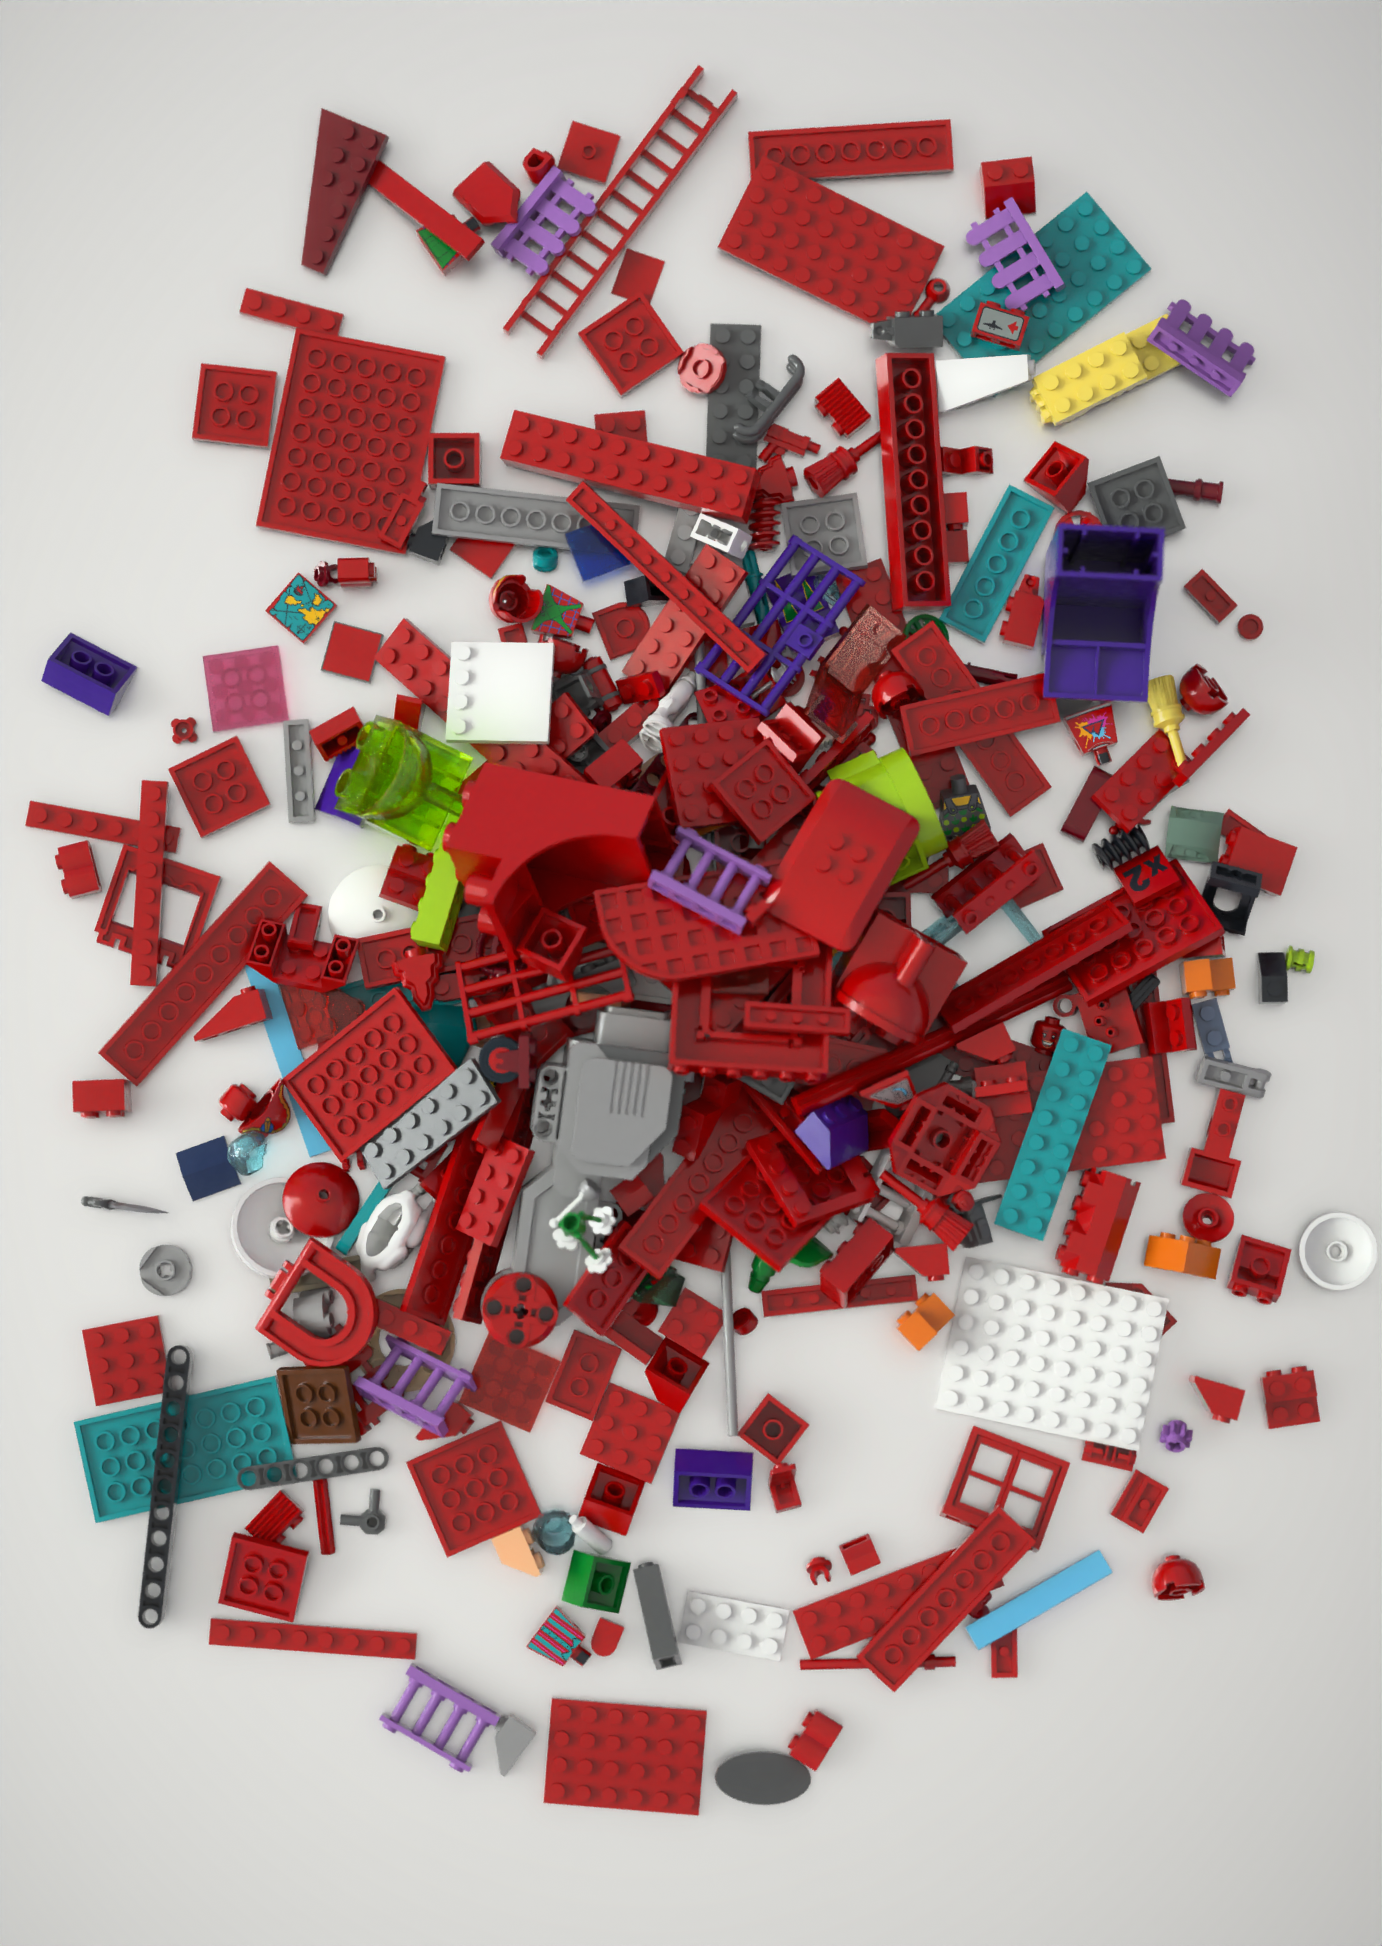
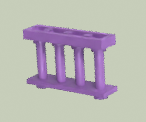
M679 826L675 835V839L680 841L677 849L664 871L658 872L655 869L649 877L648 887L728 930L741 935L747 918L743 915L744 909L757 886L761 884L767 888L772 875L763 866L758 864L752 865L699 837V834L693 829H684ZM689 847L702 853L703 856L688 882L681 884L674 880L673 875ZM714 859L727 867L711 895L705 897L698 893L696 888ZM735 872H738L748 877L749 881L735 906L728 909L720 905L719 900Z
M387 1335L385 1339L391 1352L373 1378L367 1380L358 1376L354 1382L356 1390L360 1396L444 1438L449 1431L444 1421V1415L463 1387L473 1392L477 1390L473 1375L463 1368L458 1370L410 1346V1343L405 1339ZM400 1355L412 1360L393 1389L390 1388L388 1391L382 1387V1381ZM421 1366L433 1371L414 1400L408 1401L403 1398L402 1393ZM442 1376L453 1381V1385L436 1410L429 1412L424 1409L423 1404Z
M412 1663L406 1672V1675L410 1677L408 1679L410 1683L391 1716L385 1713L381 1715L379 1720L384 1722L382 1726L393 1733H396L398 1730L451 1761L449 1766L461 1773L464 1770L469 1772L473 1765L466 1760L484 1729L489 1727L490 1724L496 1726L501 1715ZM425 1685L432 1690L430 1693L432 1697L414 1728L411 1729L399 1721L418 1688H422ZM447 1698L454 1702L453 1707L455 1709L437 1740L433 1742L424 1737L422 1733L441 1700L444 1701ZM469 1711L477 1716L475 1719L477 1722L459 1754L455 1755L444 1747L462 1715L467 1714Z

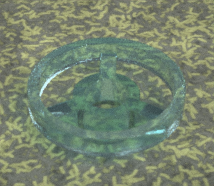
M818 575L814 578L815 589L820 584L819 580L822 581L825 577L824 575ZM834 582L822 597L832 606L837 601L829 596H833L836 600L841 596Z

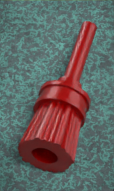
M880 431L856 448L851 447L847 450L842 446H838L834 452L827 454V457L806 467L803 470V475L810 488L822 498L841 480H847L850 475L857 473V462L860 461V457L881 442Z
M985 820L979 821L960 837L957 835L953 840L947 841L948 849L942 854V858L930 864L929 868L902 881L906 891L947 866L951 868L955 865L963 870L965 866L974 863L973 859L1000 848L1001 846Z
M884 1170L879 1178L918 1208L917 1211L920 1213L919 1223L925 1225L929 1231L932 1230L953 1252L975 1225L948 1209L950 1205H946L941 1201L940 1197L931 1201L928 1198L924 1200L887 1170Z

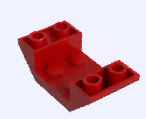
M265 919L260 920L246 965L274 983L325 993L346 985L360 939L335 934L332 944L315 940L313 951L287 947L289 935L287 934L286 924Z

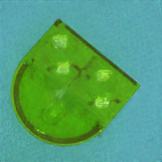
M376 715L374 721L365 723L358 733L356 748L360 752L353 768L344 770L337 780L335 795L339 799L334 809L406 844L432 851L447 815L456 817L461 815L463 810L462 796L457 793L473 758L401 721Z

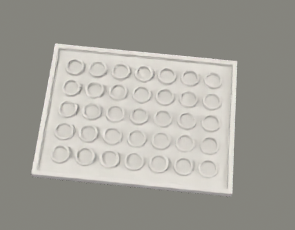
M966 1257L935 1409L1139 1451L1169 1299Z

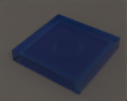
M591 524L564 535L583 583L631 565L630 561Z

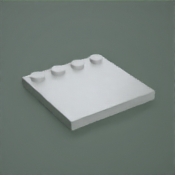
M452 642L446 742L549 745L554 643Z

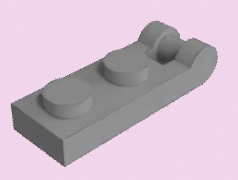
M1204 1055L1195 1079L1199 1083L1263 1098L1266 1091L1264 1089L1265 1083L1269 1082L1272 1074L1264 1069H1255ZM1251 1078L1256 1079L1254 1085H1249Z

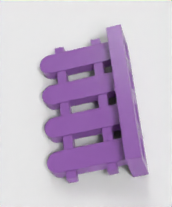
M553 165L517 210L518 223L506 224L493 240L491 246L502 258H507L511 262L516 259L527 267L525 271L530 276L534 273L544 276L550 269L549 264L545 260L550 253L554 256H561L565 252V245L561 241L562 237L566 233L574 237L581 232V226L577 221L578 217L581 214L591 217L597 212V206L592 201L594 196L589 192L584 195L573 187L574 181L569 178L567 180L562 171ZM562 200L575 208L570 215L557 207ZM546 219L559 228L554 235L542 227ZM530 239L543 247L538 255L526 247Z
M1013 197L1004 201L1006 209L1000 211L999 208L993 210L995 215L980 225L976 221L970 224L973 229L966 234V241L971 246H977L982 243L986 251L982 252L979 256L980 264L985 268L995 265L998 273L992 277L993 286L997 289L1008 287L1012 293L1005 299L1007 309L1021 308L1022 311L1028 309L1026 304L1043 294L1045 298L1050 295L1048 290L1054 287L1059 292L1066 286ZM1016 222L1020 229L1013 233L1009 226ZM1004 229L1008 237L991 247L987 239ZM1029 244L1032 252L1026 255L1022 247ZM1017 251L1021 259L1004 269L1000 261ZM1039 266H1042L1045 274L1041 276L1035 270ZM1030 272L1034 280L1017 290L1013 282Z
M1181 299L1176 304L1172 301L1167 308L1171 313L1167 319L1162 317L1147 341L1231 398L1245 379L1246 373L1243 372L1246 364L1251 366L1256 359L1252 356L1254 353L1253 346L1247 342L1237 346L1231 342L1233 333L1229 329L1222 328L1217 332L1210 327L1212 324L1210 316L1200 314L1196 318L1189 313L1191 305L1188 301ZM1183 321L1192 325L1188 333L1179 329ZM1205 335L1213 340L1209 348L1200 343ZM1226 349L1234 354L1230 362L1221 357Z

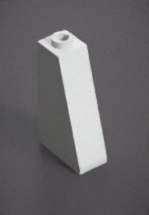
M1028 354L936 360L939 412H949L1032 381V375L1036 374L1035 360H1031V355Z

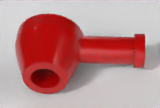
M942 278L931 279L925 287V300L912 315H919V310H930L934 304L944 303L950 296L948 282ZM941 285L943 290L937 292L934 290V286Z

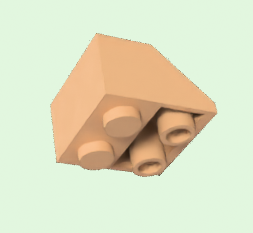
M522 1524L491 1539L502 1564L535 1577L542 1574V1568L545 1566L540 1552H534L531 1544L535 1540L529 1527L524 1529Z

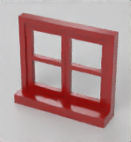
M973 1426L939 1516L976 1529L990 1513L960 1502L968 1477L972 1476L1001 1487L993 1510L997 1505L1002 1509L1004 1508L1010 1491L1042 1503L1033 1529L1022 1526L1036 1539L1037 1542L1029 1549L1036 1553L1041 1547L1070 1462ZM980 1444L1012 1456L1003 1482L971 1470ZM1021 1459L1053 1471L1044 1498L1012 1486Z

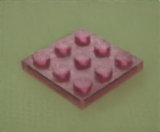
M278 645L203 656L214 733L283 723V721L289 720Z

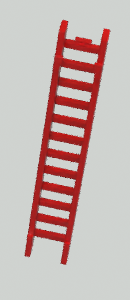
M700 65L697 66L685 84L679 89L668 107L595 203L597 206L595 215L591 217L586 216L580 223L581 232L577 236L569 238L565 244V252L561 256L554 258L549 265V272L540 277L503 327V331L510 335L523 318L548 336L536 352L537 356L542 360L738 98V93L732 89L717 109L710 100L701 94L695 93L692 89L704 74V68ZM687 96L711 113L703 129L677 111ZM672 116L698 134L688 149L662 131ZM657 136L683 154L673 169L647 151ZM641 157H644L668 175L658 189L632 171ZM627 177L653 195L643 209L617 191ZM612 197L638 215L628 230L602 212ZM597 217L623 235L613 250L587 232ZM582 237L608 255L598 270L572 252ZM567 257L593 276L583 290L557 272ZM551 278H554L578 296L568 311L542 293V290ZM536 298L563 316L553 331L527 313Z

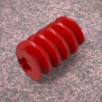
M755 498V503H753L751 509L755 513L749 516V520L755 523L748 526V529L754 532L750 534L752 536L751 542L754 543L749 545L748 550L762 553L775 552L773 547L780 545V542L773 540V537L780 535L781 532L774 530L773 527L781 525V522L774 520V516L781 515V512L775 510L774 506L781 505V501L771 498Z

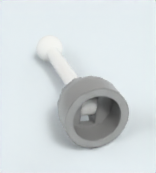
M586 1178L578 1187L579 1197L557 1218L550 1220L549 1224L552 1228L559 1227L558 1223L562 1218L570 1213L582 1200L592 1201L601 1194L600 1187L592 1179Z

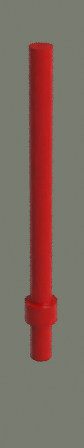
M930 1654L918 1668L924 1667L925 1670H935V1667H956V1657H935V1654ZM858 1658L800 1660V1670L868 1669Z

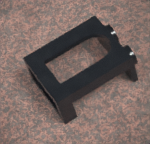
M1212 861L1201 895L1223 926L1224 931L1245 936L1247 921L1255 898H1258L1263 874ZM1218 887L1242 894L1237 908L1231 911H1223L1215 906L1214 897Z

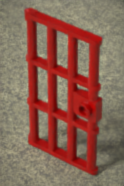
M608 946L581 954L578 965L614 956ZM505 951L462 963L461 961L455 962L467 1030V1042L470 1046L480 1043V1040L521 1029L526 1031L528 1027L572 1015L576 1017L581 1016L583 1012L623 1001L624 1003L635 1001L628 966L621 961L619 968L575 979L573 972L567 983L564 982L524 994L521 992L520 981L547 973L528 964L527 969L517 971L516 960L508 959ZM509 960L511 973L466 985L464 972ZM623 977L624 991L579 1003L578 989ZM513 983L515 996L470 1008L468 995ZM567 992L571 993L573 1005L526 1017L524 1004ZM517 1006L518 1020L474 1031L472 1018Z

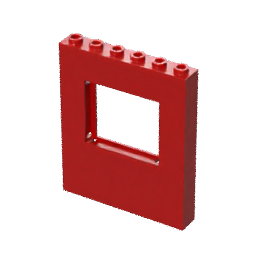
M817 940L820 957L766 966L793 968L791 1004L830 1007L832 947ZM711 976L672 982L668 1071H674L676 1075H689L690 1072L700 1073L704 1077L724 1074L732 1079H739L742 1076H753L755 1080H768L769 1077L779 1078L783 1082L804 1079L805 1082L811 1084L821 1083V1081L826 1080L829 1055L828 1034L790 1033V1036L709 1031Z

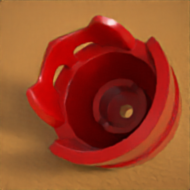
M522 574L506 575L497 580L490 591V609L494 616L502 622H529L535 619L542 609V592L537 589H530L525 583L526 577Z

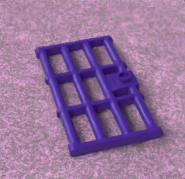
M792 535L788 540L786 549L766 576L758 581V587L732 620L740 628L767 590L779 597L752 635L743 631L767 656L742 690L738 691L729 685L741 668L735 660L732 661L720 678L708 671L723 651L717 643L702 662L699 661L694 668L697 674L706 677L765 717L769 716V710L796 673L799 674L802 671L801 667L805 661H811L825 642L824 635L829 629L832 630L834 627L833 623L860 586L863 587L866 584L862 578L795 535ZM800 547L811 555L783 592L772 585V583ZM820 560L830 566L831 569L806 603L802 604L794 599L793 596ZM842 574L850 579L851 583L824 618L814 612L813 609L838 575ZM789 603L800 611L771 649L760 642V640ZM808 616L820 623L815 632L803 625ZM786 646L798 653L793 662L780 655ZM777 660L788 668L762 704L759 705L750 699L749 696Z

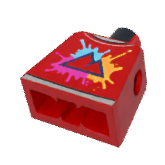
M1111 702L1063 718V723L1082 756L1093 753L1097 766L1112 762L1108 748L1116 745L1118 741Z

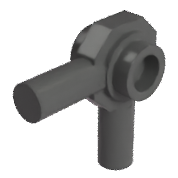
M370 1489L369 1509L361 1514V1516L341 1514L340 1525L360 1526L365 1534L378 1535L385 1529L386 1516L379 1510L380 1490Z

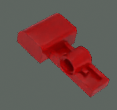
M1219 1089L1214 1112L1209 1122L1204 1149L1189 1148L1180 1185L1232 1198L1241 1161L1229 1158L1246 1095Z

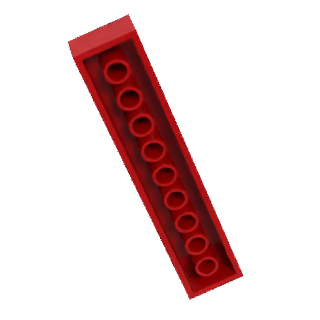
M885 353L875 359L892 611H941L951 606L934 353Z
M518 410L513 412L500 459L510 467L579 484L584 481L592 487L746 525L761 478L758 470L753 467Z

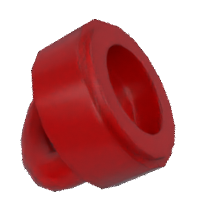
M741 1308L733 1314L734 1331L737 1334L747 1335L757 1327L758 1319L748 1308Z

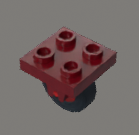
M521 1032L519 1043L512 1038L504 1036L492 1038L480 1050L478 1061L481 1071L485 1077L497 1083L511 1082L519 1077V1088L529 1089L532 1082H535V1079H537V1064H532V1056L537 1054V1038H532V1032Z

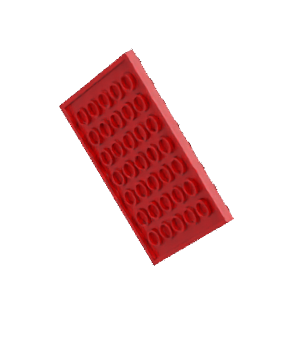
M296 328L256 527L406 556L407 543L411 533L401 550L379 539L378 535L400 494L404 493L406 488L412 490L417 479L422 480L428 451V433L432 431L446 357Z

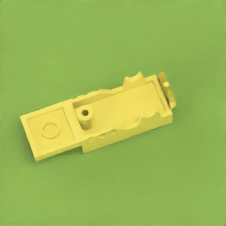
M1168 314L1127 334L1123 332L1033 377L1032 383L1034 387L1029 391V399L1037 404L1035 409L1037 413L1041 414V422L1043 424L1053 422L1054 426L1065 421L1069 423L1073 419L1083 416L1089 409L1110 401L1111 398H1116L1122 395L1123 392H1128L1135 386H1140L1181 365L1147 341L1162 317L1167 319Z

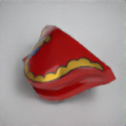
M281 1078L260 1099L256 1108L240 1125L238 1132L244 1134L254 1131L265 1139L269 1134L277 1133L287 1126L291 1117V1111L283 1095L284 1082Z

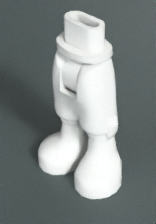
M690 671L686 676L677 680L670 692L660 700L656 711L643 723L639 736L641 742L650 751L663 753L659 730L661 728L674 727L672 723L688 705L689 699L696 689L694 672Z

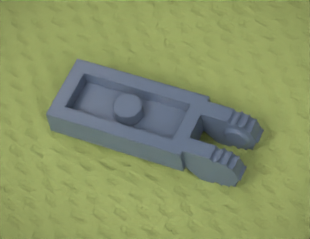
M1217 998L1192 1004V1012L1204 1055L1215 1058L1213 1052L1222 1050L1224 1061L1233 1063Z

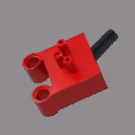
M1151 973L1132 992L1129 986L1090 1007L1087 1006L1080 993L1074 995L1062 994L1055 998L1053 1010L1061 1017H1071L1079 1010L1087 1037L1112 1045L1109 1054L1147 1042L1137 1009L1158 987L1160 980ZM1065 998L1072 1002V1009L1068 1013L1063 1012L1060 1008V1003Z

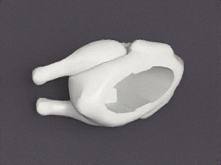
M418 1183L410 1191L406 1190L384 1198L376 1206L368 1222L362 1224L355 1250L360 1256L361 1272L368 1281L372 1282L376 1279L374 1270L387 1271L388 1269H395L407 1259L412 1248L422 1244L436 1200L432 1197L428 1207L424 1211L422 1210V1207L415 1201L417 1197L426 1193V1190L420 1186L421 1183Z

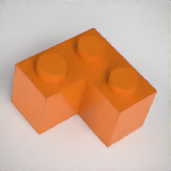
M1232 958L1183 961L1179 964L1182 996L1189 995V999L1204 998L1210 992H1214L1215 997L1230 995L1229 990L1236 988Z
M1164 1232L1160 1233V1237L1149 1235L1144 1266L1216 1279L1221 1249L1211 1247V1242L1180 1235V1240H1176L1175 1234Z
M927 1293L923 1294L915 1302L918 1307L912 1313L907 1310L896 1320L899 1323L896 1329L917 1351H920L955 1316L935 1293H932L930 1296Z

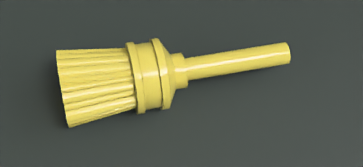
M1165 675L1148 681L1147 701L1152 710L1150 714L1154 720V727L1163 729L1164 733L1168 734L1177 766H1179L1186 759L1178 733L1180 730L1179 724L1185 719V715L1182 713L1181 704H1178L1174 677L1172 675Z

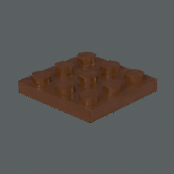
M349 1365L280 1367L276 1370L285 1423L291 1444L357 1443L361 1440Z

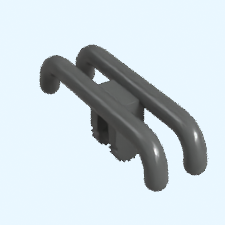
M792 354L788 357L789 363L786 365V369L792 374V377L780 392L761 379H758L755 383L756 388L771 399L772 403L752 391L747 393V400L764 413L753 426H745L742 423L735 424L733 438L742 444H752L761 439L798 392L803 383L805 367L796 355Z

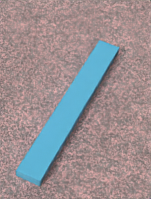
M245 965L250 985L255 986L256 989L265 990L273 1019L263 1023L282 1078H284L304 1062L278 983L272 982L248 965ZM287 1089L309 1156L313 1157L331 1151V1148Z

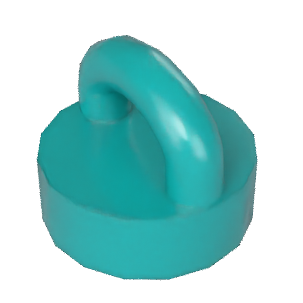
M536 548L533 551V567L541 572L555 570L558 563V552L554 548Z

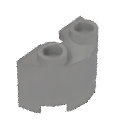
M325 1287L297 1292L299 1298H294L293 1300L294 1320L296 1322L299 1321L300 1325L319 1337H331L334 1317L331 1312L328 1313V1307L334 1302L332 1289Z

